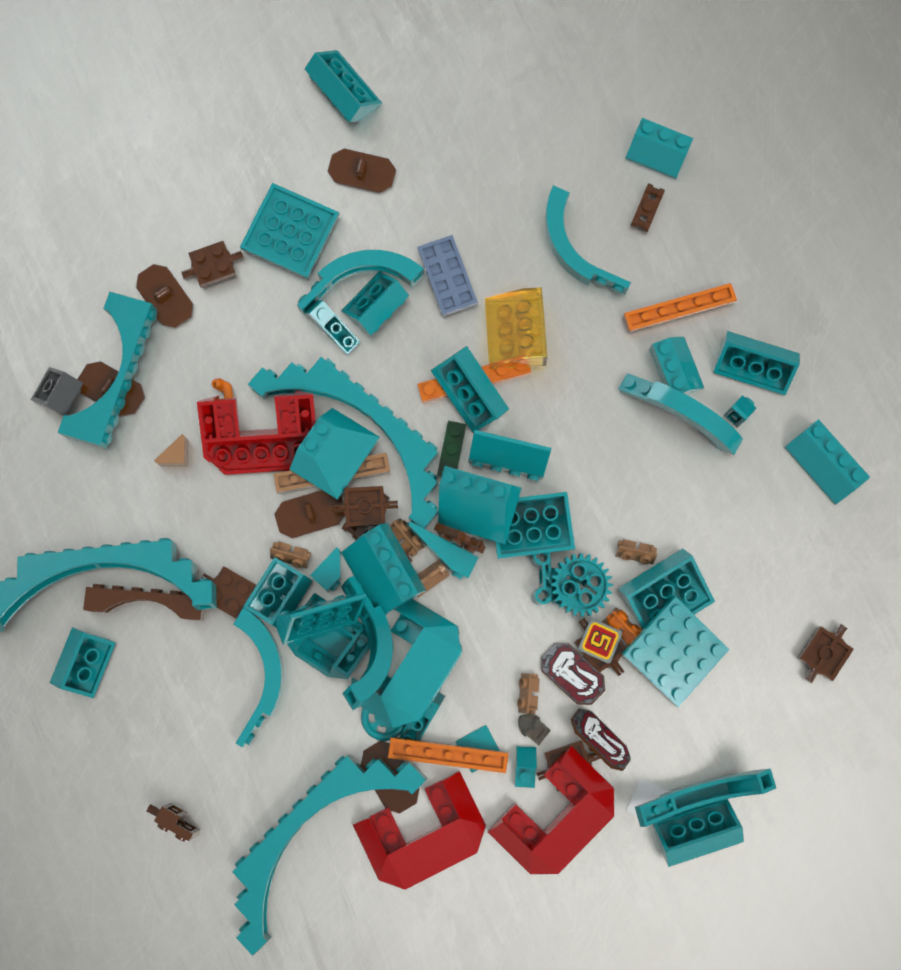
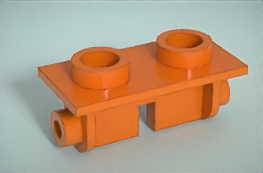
M616 607L612 612L614 616L610 613L605 619L611 627L617 630L620 628L624 630L621 638L630 645L642 630L638 625L632 624L628 620L629 617L623 610H619Z

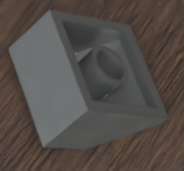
M49 367L31 400L64 416L71 410L75 397L80 394L83 382L66 372Z

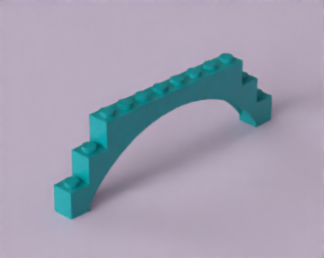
M320 357L307 373V370L299 363L295 365L293 362L289 364L278 378L277 374L271 369L266 370L262 367L248 383V386L264 400L268 396L295 393V390L340 401L372 420L392 442L406 469L412 497V513L408 517L409 520L424 529L430 525L438 515L436 510L438 507L430 500L428 502L425 501L438 486L437 476L431 471L426 472V469L438 456L436 451L438 448L430 441L426 443L421 439L423 436L417 430H410L405 420L402 418L397 419L393 416L394 412L386 405L382 407L378 403L379 400L373 394H366L364 392L365 388L358 382L354 384L349 380L350 376L343 370L338 371L335 368L336 365L328 358L325 360Z
M160 538L158 541L153 542L142 540L135 544L123 542L117 546L105 544L99 548L87 546L81 550L64 549L63 552L45 551L44 554L26 553L25 556L17 557V578L9 577L5 578L4 581H0V632H4V626L11 617L38 592L68 576L101 568H125L150 573L170 582L191 598L192 606L196 610L217 608L216 585L212 580L206 578L199 579L197 582L196 564L188 558H181L177 561V545L169 538Z
M351 755L341 756L335 762L336 767L332 771H326L321 776L322 782L318 786L315 784L311 786L306 792L308 796L304 800L300 798L292 806L294 810L289 815L285 813L278 820L279 825L275 829L271 827L263 835L265 839L261 843L256 842L249 849L251 853L246 858L242 856L235 863L236 868L232 873L246 888L237 896L239 900L234 905L248 920L240 927L239 931L241 933L236 938L252 956L272 938L268 934L267 923L271 882L279 860L294 835L318 811L343 797L378 789L406 790L413 794L428 778L412 761L408 764L406 762L401 764L396 770L398 772L396 774L381 758L377 759V761L372 759L365 766L367 769L365 771Z

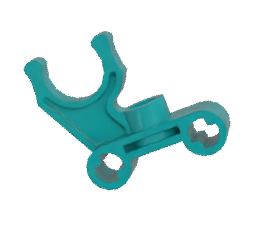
M550 553L540 554V556L544 557L543 562L536 558L537 554L530 555L531 564L539 567V588L533 591L532 601L539 606L549 602L559 606L560 601H553L557 597L556 594H550V592L555 590L554 587L549 586V584L554 583L550 576L556 575L553 571L554 568H551ZM566 583L564 590L569 594L572 587ZM541 592L545 594V599H542V601L538 598V594Z

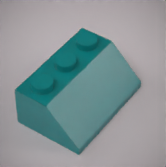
M642 118L625 159L676 179L693 138Z
M379 271L341 312L362 331L372 335L385 320L392 316V313L399 306L404 304L409 294L398 280Z
M670 337L651 345L649 352L663 384L686 395L704 389L685 337Z
M274 557L243 607L276 627L277 615L286 610L294 611L313 580Z
M72 627L49 683L59 689L94 698L116 643Z

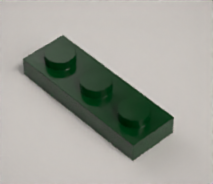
M448 421L437 477H442L444 466L458 469L467 424Z

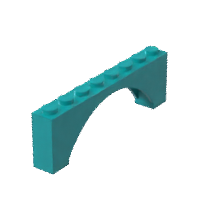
M110 291L103 309L113 317L121 335L122 361L118 375L110 389L97 402L78 413L69 416L64 415L57 432L64 437L103 449H107V446L112 441V432L119 422V413L125 405L126 393L131 389V380L133 374L137 372L138 360L144 353V344L150 336L151 324L157 317V309L152 303Z

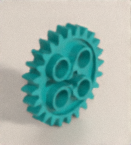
M580 553L578 558L575 554H572L571 560L565 557L563 558L564 563H557L560 569H553L556 575L550 576L554 583L549 584V586L555 589L550 594H556L557 596L553 601L561 602L558 608L565 606L564 613L572 610V616H576L577 612H579L580 617H584L585 612L587 616H591L592 611L598 613V607L605 608L603 601H610L606 595L612 594L608 587L613 586V584L608 583L612 576H606L609 569H602L604 562L597 564V557L590 560L591 556L588 554L584 559L583 553ZM575 567L580 568V577L574 574L573 570ZM568 575L574 581L568 580L566 576ZM591 577L597 579L598 584L596 587L591 585ZM581 581H582V582H583L582 585H583L585 588L580 589V588H579L580 585H579L578 583H576V582H581ZM566 583L570 584L572 587V592L570 594L566 593L564 590V586ZM588 589L595 591L596 594L594 595V594H593L591 591H589ZM583 593L586 594L589 598L587 604L583 603L581 600V596Z

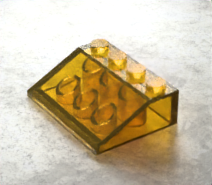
M542 287L522 288L485 298L489 369L546 366L548 356Z

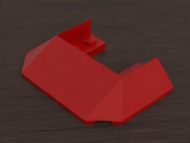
M295 390L294 394L275 395L277 429L240 431L236 398L220 399L218 395L197 401L203 458L218 467L219 471L224 475L289 471L298 447L316 423L313 393Z
M572 746L543 774L571 802L554 821L543 830L514 803L487 831L529 874H559L614 817V787Z
M460 771L424 788L441 826L407 843L389 807L353 824L379 881L406 890L477 854L486 824Z

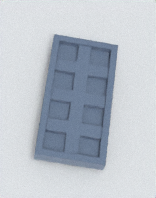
M453 235L417 247L442 316L478 305Z

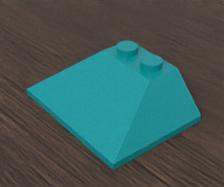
M331 408L319 417L302 441L289 470L338 500L344 492V488L348 486L380 437L334 408Z
M314 593L305 605L312 606L325 599ZM359 621L352 625L287 643L296 657L325 676L348 679L370 649L367 631L364 624Z

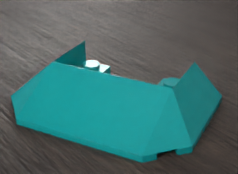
M414 599L395 609L401 615L391 629V632L412 644V647L392 678L386 676L378 690L361 705V707L394 729L408 723L421 721L463 653L462 645L459 641L458 634L460 633L458 626ZM352 678L351 685L357 682L358 680Z

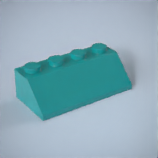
M338 50L315 52L304 69L349 123L361 121L382 104L381 100Z
M727 331L721 344L713 373L786 395L800 365V353Z
M467 346L431 369V372L473 433L474 430L483 428L509 410Z
M819 419L784 447L834 505L842 501L870 478Z
M728 799L698 806L653 824L668 867L744 842L743 827Z

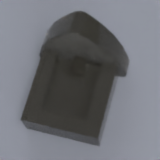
M524 714L518 718L521 734L525 737L528 736L538 746L551 731L540 721V717L535 714Z

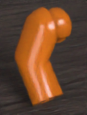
M221 378L212 381V387L222 392L224 398H234L232 385Z

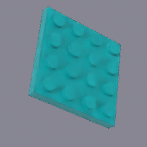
M272 183L240 245V249L308 279L340 214L338 211Z
M673 596L624 650L622 655L679 708L730 649L677 597Z

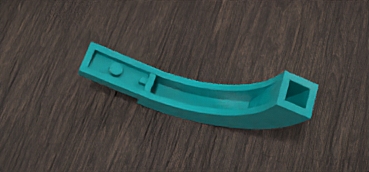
M553 185L546 207L545 229L550 248L558 262L570 275L588 286L591 280H594L597 285L612 288V291L617 294H626L631 282L590 264L572 247L564 227V208L570 192Z
M362 250L352 252L333 260L317 273L321 281H316L312 285L311 291L299 299L297 306L299 311L305 315L304 312L317 299L320 300L332 286L355 273L380 271L391 274L412 287L424 275V268L413 260L390 251Z
M627 373L618 388L621 393L658 406L685 420L707 436L719 450L735 455L743 441L741 435L717 413L668 385L658 381L653 383Z
M355 576L349 577L341 586L346 596L365 594ZM368 597L359 615L369 638L370 657L368 666L362 678L350 685L342 693L352 711L366 702L382 685L389 672L393 655L392 634L386 615L381 606L374 608Z
M243 608L233 625L245 632L258 648L264 665L265 681L260 702L235 743L240 747H245L246 744L250 745L255 738L253 734L257 727L260 728L266 719L264 714L273 716L281 697L284 678L282 656L274 636L255 614Z
M771 768L741 772L661 794L656 799L636 806L635 810L640 827H646L680 812L730 798L765 794L776 789V784Z

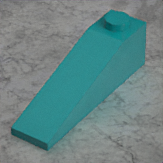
M412 522L406 524L411 532L448 570L452 571V576L460 580L462 578H469L479 557Z

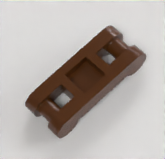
M647 184L630 226H637L642 228V231L648 232L665 189H657L652 184ZM649 194L656 196V199L648 198ZM640 217H643V218H645V219H647V220H646V222H645V221H643V220H640L639 218H640Z

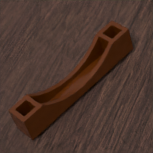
M93 584L92 587H86L84 611L108 613L126 603L152 601L166 606L181 619L204 621L205 610H196L192 606L191 598L188 595H182V591L170 590V594L162 593L163 590L151 589V592H143V588L131 587V590H124V586L112 585V589H107L102 584Z

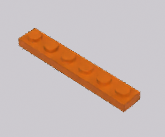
M732 283L626 312L623 316L628 331L633 332L735 303L737 298Z
M527 355L482 366L492 384L531 374ZM437 379L417 384L422 403L447 397Z
M390 737L388 758L500 773H506L509 755L508 752L396 737Z

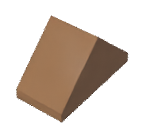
M182 434L154 461L159 466L188 467L189 440Z

